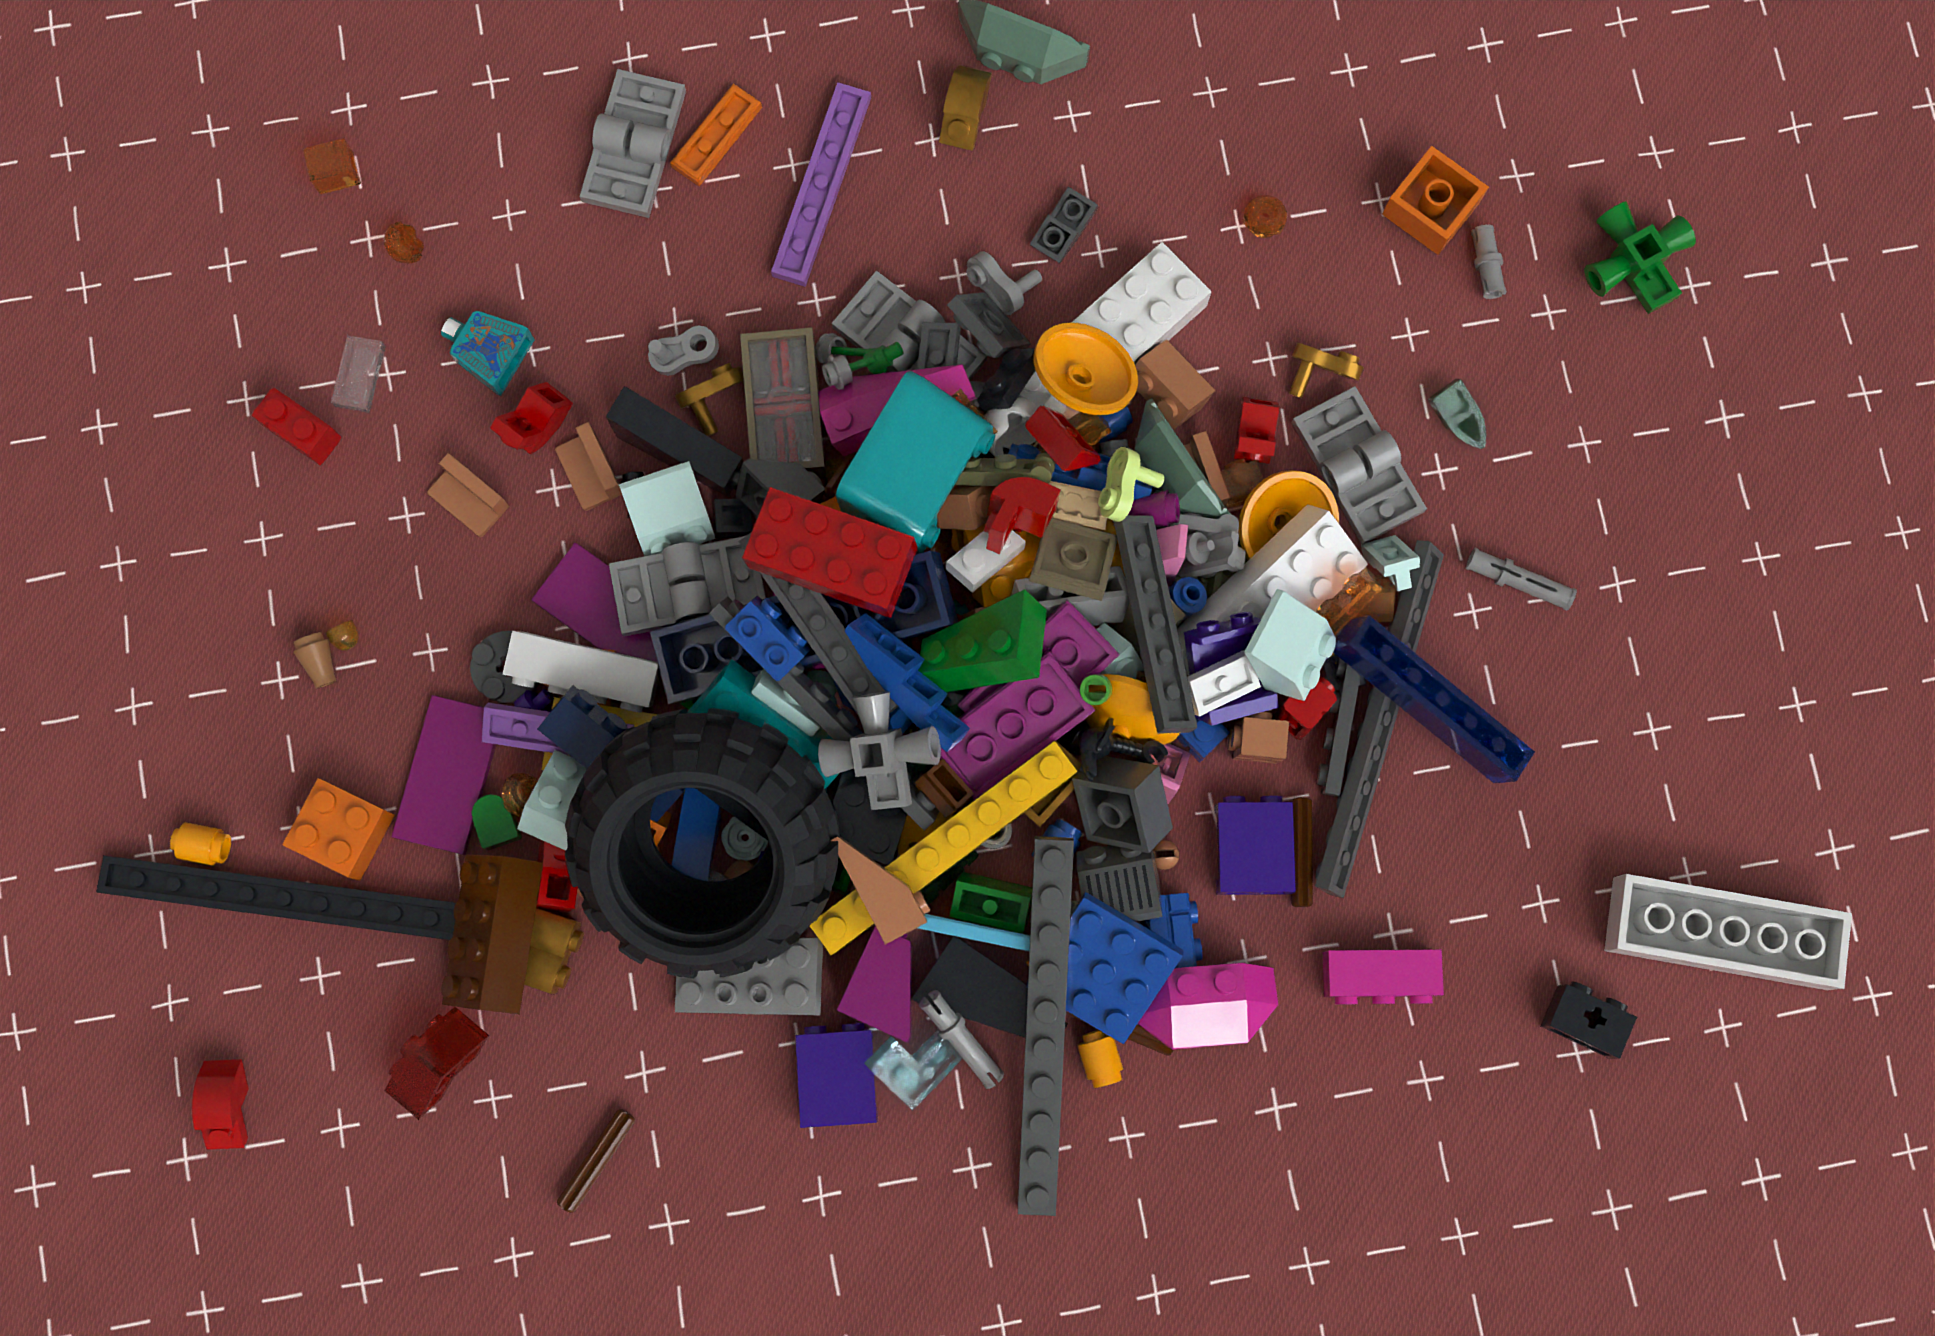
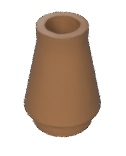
M322 632L302 637L293 642L296 648L293 653L313 681L316 689L337 682L334 675L329 639H324Z

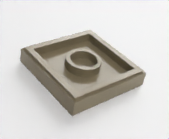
M1052 518L1043 537L1040 539L1029 581L1102 601L1118 540L1117 535Z

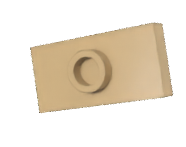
M1050 481V485L1061 489L1057 509L1052 518L1105 530L1107 518L1101 515L1098 505L1101 491Z

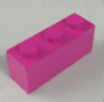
M1442 949L1328 950L1322 952L1324 997H1335V1005L1358 1004L1357 997H1372V1004H1395V997H1410V1004H1432V996L1444 995Z

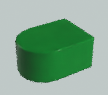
M493 794L485 795L477 800L472 809V819L483 849L489 851L522 839L521 831L517 829L518 822L514 810L508 801Z

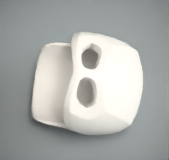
M1018 396L1009 409H992L987 411L984 419L992 424L993 433L995 434L994 443L989 450L993 456L1003 455V447L1010 449L1012 443L1016 445L1029 444L1036 448L1040 445L1025 428L1026 422L1038 409L1031 400Z

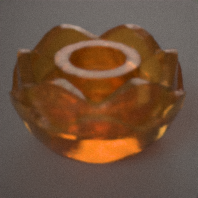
M1260 195L1250 200L1246 205L1243 215L1244 225L1248 227L1252 234L1259 238H1268L1280 234L1287 221V210L1284 204L1278 198L1270 195ZM1263 213H1267L1269 217L1265 218Z
M402 221L388 226L384 236V246L388 254L395 261L404 264H413L422 258L421 253L424 249V243L416 237L415 228L411 225L403 224Z
M523 772L508 776L501 788L505 809L515 816L521 817L524 806L538 779L531 774Z

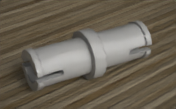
M1487 224L1477 226L1471 230V236L1473 237L1477 257L1474 260V266L1480 272L1483 297L1486 299L1499 298L1502 294L1505 295L1507 291L1501 270L1503 257L1497 250L1494 227Z

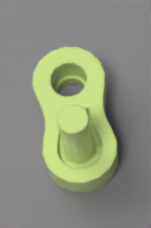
M1126 447L1118 448L1109 461L1106 487L1101 491L1098 499L1101 515L1116 522L1124 520L1129 514L1134 501L1135 481L1138 480L1160 488L1164 482V475L1141 466L1140 455L1136 451Z

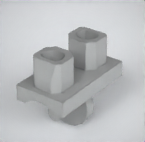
M1233 530L1205 536L1200 532L1188 534L1185 559L1177 576L1181 578L1201 576L1205 579L1214 577L1217 572L1223 570L1231 572L1243 570L1246 552L1238 546L1239 534Z

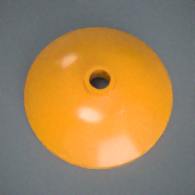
M1081 323L1058 324L1046 330L1035 346L1033 360L1039 379L1053 397L1073 410L1092 415L1113 414L1125 408L1137 391L1138 374L1131 356L1116 339L1098 328Z
M1297 470L1277 472L1262 480L1248 495L1240 514L1239 540L1242 549L1246 552V558L1249 560L1307 504L1330 511L1339 524L1338 506L1328 486L1316 476ZM1279 515L1280 522L1277 526H1275V519Z
M1102 674L1110 680L1112 694L1106 702L1100 705H1092L1095 708V712L1084 719L1091 728L1104 727L1107 719L1111 717L1114 718L1113 725L1115 726L1111 733L1113 738H1124L1143 745L1152 740L1166 745L1177 739L1180 733L1157 734L1146 683L1126 676ZM1089 685V692L1106 691L1105 685Z

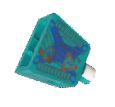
M474 311L466 324L450 317L444 323L441 330V336L454 342L449 353L455 362L499 396L503 394L535 341L527 327L480 311Z

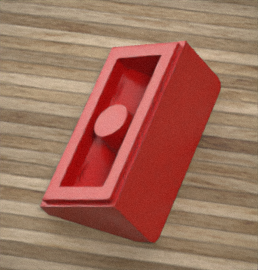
M1040 405L1026 422L1025 428L1062 470L1071 471L1096 465L1101 461L1099 454L1062 413Z

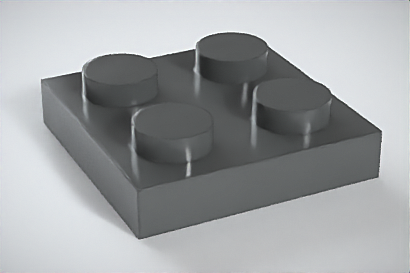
M986 292L956 295L947 304L954 313L953 318L956 323L963 329L969 330L975 336L977 346L987 356L993 358L1004 357L1010 350L1016 348L1027 349L1031 345L1028 339Z

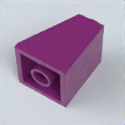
M875 926L837 1011L909 1043L912 1037V944L906 940L908 934H904L885 945Z

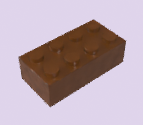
M465 856V862L460 869L461 888L459 900L454 907L455 925L453 938H451L447 950L449 957L447 975L443 979L441 987L443 995L442 1005L520 1015L543 862L507 856Z

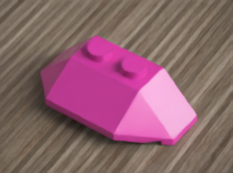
M1247 963L1175 968L1138 1024L1172 1050L1247 1044L1278 1006L1274 968Z

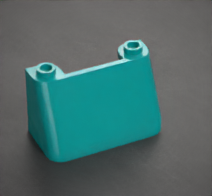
M907 371L838 485L836 499L841 512L913 536L918 547L916 555L923 553L926 547L931 549L936 543L941 530L936 527L938 521L937 514L971 456L976 458L981 453L987 454L994 443L995 434L993 433L992 424L924 377L912 371Z

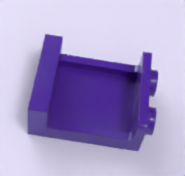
M1239 612L1232 614L1228 621L1220 623L1216 620L1203 621L1196 624V629L1184 631L1189 676L1238 652L1245 651L1261 619L1253 616L1251 612ZM1259 680L1261 687L1201 716L1195 715V718L1212 726L1279 708L1277 693L1265 690Z
M1245 796L1223 797V802H1219L1214 806L1215 814H1217L1218 843L1216 895H1290L1296 892L1293 802H1283L1282 796L1260 797V802H1246Z
M864 1023L843 1024L842 1032L827 1033V1026L804 1027V1035H795L800 1128L877 1123L878 1111L875 1092L873 1031L864 1030Z

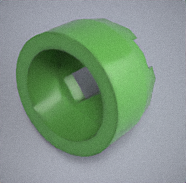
M1102 674L1090 675L1081 683V697L1090 705H1100L1110 698L1112 684ZM1089 685H1105L1106 691L1089 692Z

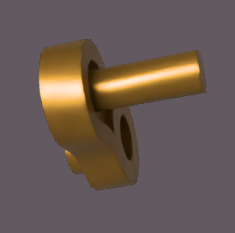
M1296 343L1292 357L1301 360L1289 394L1299 398L1303 397L1314 366L1359 381L1364 367L1358 365L1360 358L1352 354L1339 351L1337 357L1316 348Z
M727 363L711 371L713 378L675 395L680 409L691 405L706 436L718 432V429L704 399L744 381V375L740 366L732 368L731 363Z

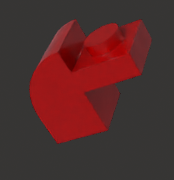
M548 382L537 384L527 388L515 411L497 416L490 429L497 433L501 441L507 446L517 450L523 448L529 454H533L543 447L559 429L573 402Z
M1249 397L1242 398L1234 459L1270 464L1271 456L1274 457L1276 446L1275 431L1280 409L1278 402Z
M1029 477L1011 478L999 484L993 490L987 512L989 517L984 528V532L989 533L986 549L1000 554L1014 527L1042 538L1056 512L1061 489Z
M242 1059L203 1061L197 1075L192 1097V1119L194 1130L202 1131L206 1150L244 1148L248 1136L241 1107L249 1088Z

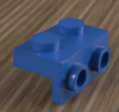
M756 596L726 624L725 629L776 681H780L811 649L806 645L807 640L799 628L794 625L789 627L779 617L782 613L770 599L765 598L762 600L759 596Z

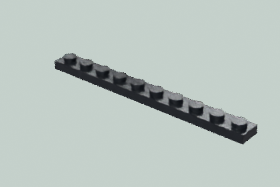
M104 855L96 890L97 893L443 940H451L453 938L455 925L454 907L456 903Z

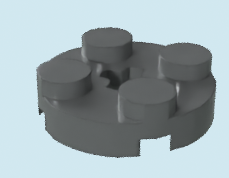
M500 631L486 637L473 648L470 663L471 678L476 688L490 700L505 705H513L515 700L526 690L536 692V688L540 684L535 682L534 688L511 683L512 676L507 677V675H503V672H499V667L502 666V661L507 656L512 631Z

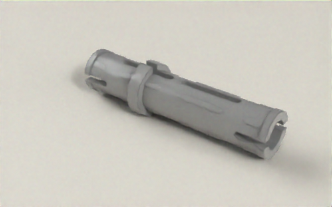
M1478 548L1472 550L1466 563L1465 569L1494 579L1496 585L1502 587L1506 584L1531 596L1557 605L1566 611L1571 607L1577 593L1575 588L1572 589L1514 565V560L1509 558L1502 560L1482 552Z
M938 990L929 992L928 995L936 1004V1007H933L925 996L921 999L919 1007L935 1023L938 1035L943 1040L947 1039L986 1089L996 1086L987 1073L990 1072L1000 1082L1004 1077L1003 1070L997 1066L966 1028L965 1019L962 1015L954 1013Z

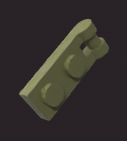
M1046 452L1038 454L1035 459H1016V456L1010 454L998 455L995 458H980L979 456L974 458L971 456L955 485L998 486L1002 482L1016 477L1034 478L1049 484L1056 463Z

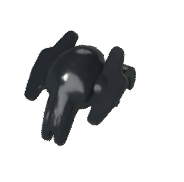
M1109 717L1104 727L1089 728L1080 736L1079 750L1082 763L1079 772H1084L1086 778L1093 781L1094 777L1097 776L1096 760L1107 756L1111 751L1136 757L1137 762L1153 764L1155 761L1150 754L1158 762H1161L1168 755L1167 749L1163 744L1155 740L1148 741L1143 745L1124 738H1113L1111 733L1115 728L1113 725L1114 718Z

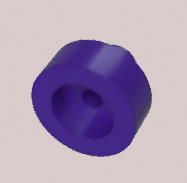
M543 689L539 694L526 690L515 700L514 705L515 707L551 712L549 704L554 700V697L546 689Z

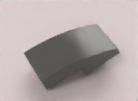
M1068 186L1052 214L1047 215L1031 241L1030 246L1060 264L1099 208L1098 204Z

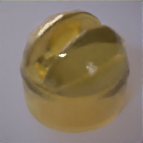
M353 620L344 622L326 632L330 643L340 651H347L358 643V631Z

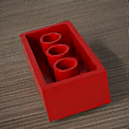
M769 487L742 559L748 568L891 618L918 547L913 536Z

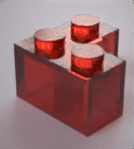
M456 1007L444 1016L437 1014L424 1029L425 1033L420 1037L415 1034L412 1035L399 1051L403 1056L395 1062L388 1072L392 1077L384 1091L418 1120L444 1097L453 1078L478 1056L489 1036Z

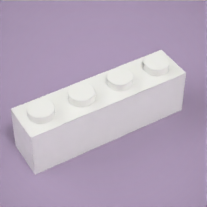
M512 631L503 675L512 676L511 683L534 688V683L539 682L549 685L548 692L565 695L574 685L579 690L583 689L593 695L597 703L606 704L607 698L621 701L620 708L635 712H642L643 706H653L661 673L658 662L524 631Z

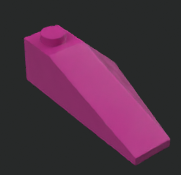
M963 364L907 370L924 377L962 404L977 399ZM907 371L853 376L852 383L844 385V389L838 390L833 385L818 391L820 414L830 441L844 457L859 450Z

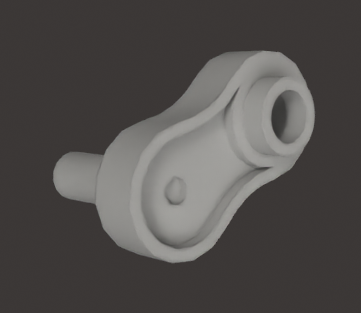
M980 251L967 261L966 273L970 282L984 290L1006 315H1011L1023 307V294L1042 281L1040 272L1035 269L1014 282L1002 271L995 259L985 251Z
M693 326L678 336L650 341L648 345L649 362L660 374L667 376L675 375L687 366L711 361L718 353L719 341L716 335L707 327ZM702 341H707L706 347L702 351H697L698 344Z

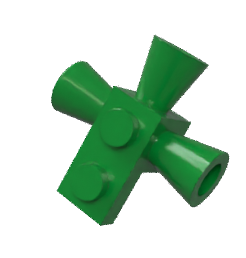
M1625 201L1609 209L1596 220V223L1618 244V247L1611 254V258L1588 264L1584 268L1587 283L1595 294L1603 297L1625 278L1647 314L1670 303L1682 294L1663 263L1672 253L1691 248L1696 243L1693 228L1684 217L1680 215L1675 216L1659 231L1651 224L1638 232L1629 205Z

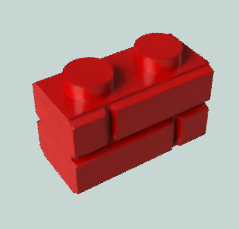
M274 387L267 393L252 414V417L263 427L302 454H305L319 466L325 462L342 438L331 426Z
M1320 676L1315 688L1310 689L1305 701L1289 697L1273 717L1275 720L1289 721L1288 733L1296 740H1302L1337 701L1336 694L1333 693L1335 688L1328 680Z

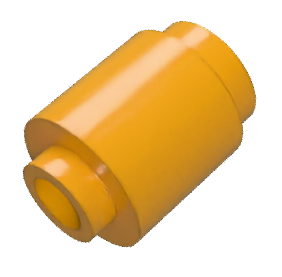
M185 822L180 828H176L173 831L170 848L174 850V855L177 859L214 865L216 862L224 863L228 858L231 848V836L224 834L222 829Z
M1100 1030L1083 1034L1084 1042L1077 1044L1087 1080L1092 1081L1094 1088L1121 1081L1120 1071L1123 1070L1115 1039L1105 1035Z

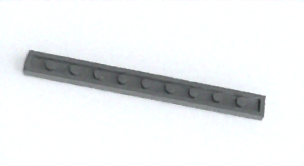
M1417 540L1414 552L1419 556L1420 567L1409 570L1412 588L1398 592L1396 614L1388 626V641L1384 653L1381 654L1378 660V675L1374 687L1368 694V708L1364 722L1358 728V742L1354 756L1350 758L1347 765L1348 776L1344 790L1337 799V813L1334 824L1327 833V847L1323 861L1319 863L1316 870L1317 881L1315 887L1331 896L1344 899L1444 554L1429 541Z
M1035 836L1018 1188V1214L1056 1216L1074 839L1066 837Z

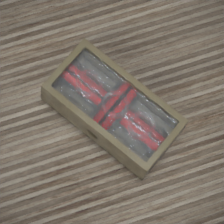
M812 327L740 334L750 459L800 463L808 472L815 473L820 479L827 478L822 416L819 407L817 358Z

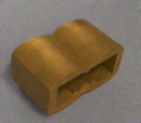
M536 908L524 985L550 994H556L559 988H565L571 974V967L567 966L571 952H578L584 936V932L580 931L581 922Z

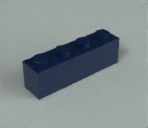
M572 685L537 728L538 731L586 769H588L609 742L628 729L626 723L619 716L606 712L597 704L593 695L583 689L579 690L574 685ZM685 788L657 795L652 806L650 819L658 822L684 792Z

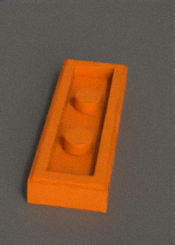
M733 83L670 162L671 167L700 187L762 109L761 102Z

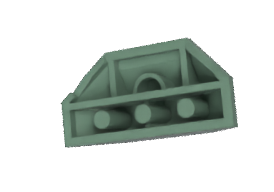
M978 0L958 1V18L976 59L990 69L1005 70L1023 82L1029 83L1033 81L1043 84L1085 68L1088 63L1090 45L1084 42H1078L1071 36L989 3Z
M1153 398L1146 401L1134 451L1140 455L1141 466L1164 475L1162 486L1160 488L1153 487L1151 494L1168 490L1169 493H1177L1180 503V514L1191 512L1213 519H1219L1222 515L1230 514L1159 410Z

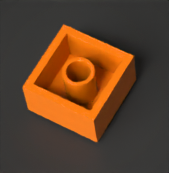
M1431 145L1389 198L1382 215L1439 255L1479 205L1489 186Z
M318 778L282 845L348 878L361 881L395 815Z

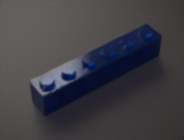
M1370 615L1348 620L1337 636L1333 653L1491 782L1505 783L1518 780L1535 751Z

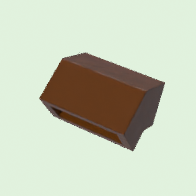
M943 758L938 765L930 767L915 781V784L945 818L974 794Z

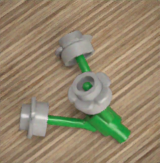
M834 333L823 334L815 346L816 357L820 363H823L822 371L829 386L834 385L838 390L844 389V385L852 383V371L867 367L872 374L886 373L888 371L887 367L893 365V360L904 354L898 342L887 347L882 345L878 348L869 349L849 348L845 340ZM846 356H861L864 359L849 364Z

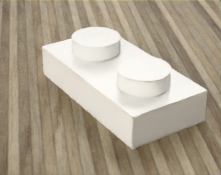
M1013 530L1000 554L986 549L989 533L983 531L947 561L946 570L973 593L1024 550L1026 541Z
M1244 650L1187 677L1194 713L1197 716L1208 713L1261 687L1258 676Z

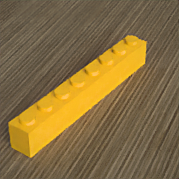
M1055 741L887 865L885 869L908 884L913 893L923 889L1077 774L1078 771ZM855 889L820 915L817 921L811 923L810 927L830 955H833L872 927L874 922Z

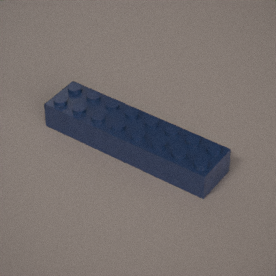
M927 551L914 556L891 618L822 594L845 628L848 624L866 613L901 641L941 631L959 622L941 554L935 551ZM776 596L769 597L768 599L780 609L782 614L779 617L789 627L792 625L796 626ZM711 615L650 632L669 704L686 703L698 699L731 659L755 677L763 670L753 657ZM807 642L806 645L811 650L800 660L804 669L823 664Z

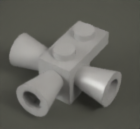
M890 691L853 696L852 699L864 733L850 738V741L822 739L818 749L822 773L824 776L829 777L854 768L855 777L866 776L871 810L911 805L912 800L906 762L939 764L941 745L936 728L931 726L902 736L901 728L888 729Z

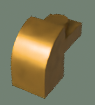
M958 65L954 70L944 104V118L939 143L973 151L981 113L986 106L992 76L991 72Z

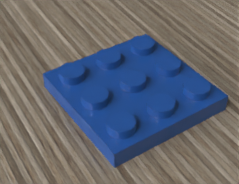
M1085 892L1070 914L1066 1011L1124 1044L1183 957L1184 950Z

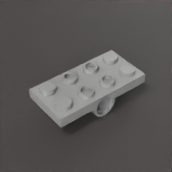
M617 69L605 112L598 115L594 125L592 137L594 149L579 196L582 202L646 218L650 217L686 94L685 85Z
M876 271L832 322V328L858 348H878L882 345L887 347L898 342L904 354L894 359L893 365L887 367L888 372L916 370L918 367L922 323H945V320L930 304L920 299L915 301ZM960 335L957 365L963 364L968 378L971 380L987 361V355Z
M1356 386L1293 418L1291 422L1362 545L1427 510L1400 463L1401 453L1396 441L1388 431H1381Z
M745 536L703 545L694 542L679 543L664 548L662 550L663 553L609 563L622 635L625 637L655 631L710 615L709 613L727 596L732 601H740L743 605L748 604L756 596L765 599L761 573L748 568L742 559L745 550L738 541Z
M799 938L796 944L770 961L768 958H764L754 962L752 969L732 976L720 978V975L715 974L714 970L698 971L697 976L694 978L676 976L675 1012L820 1015L823 944L819 938Z

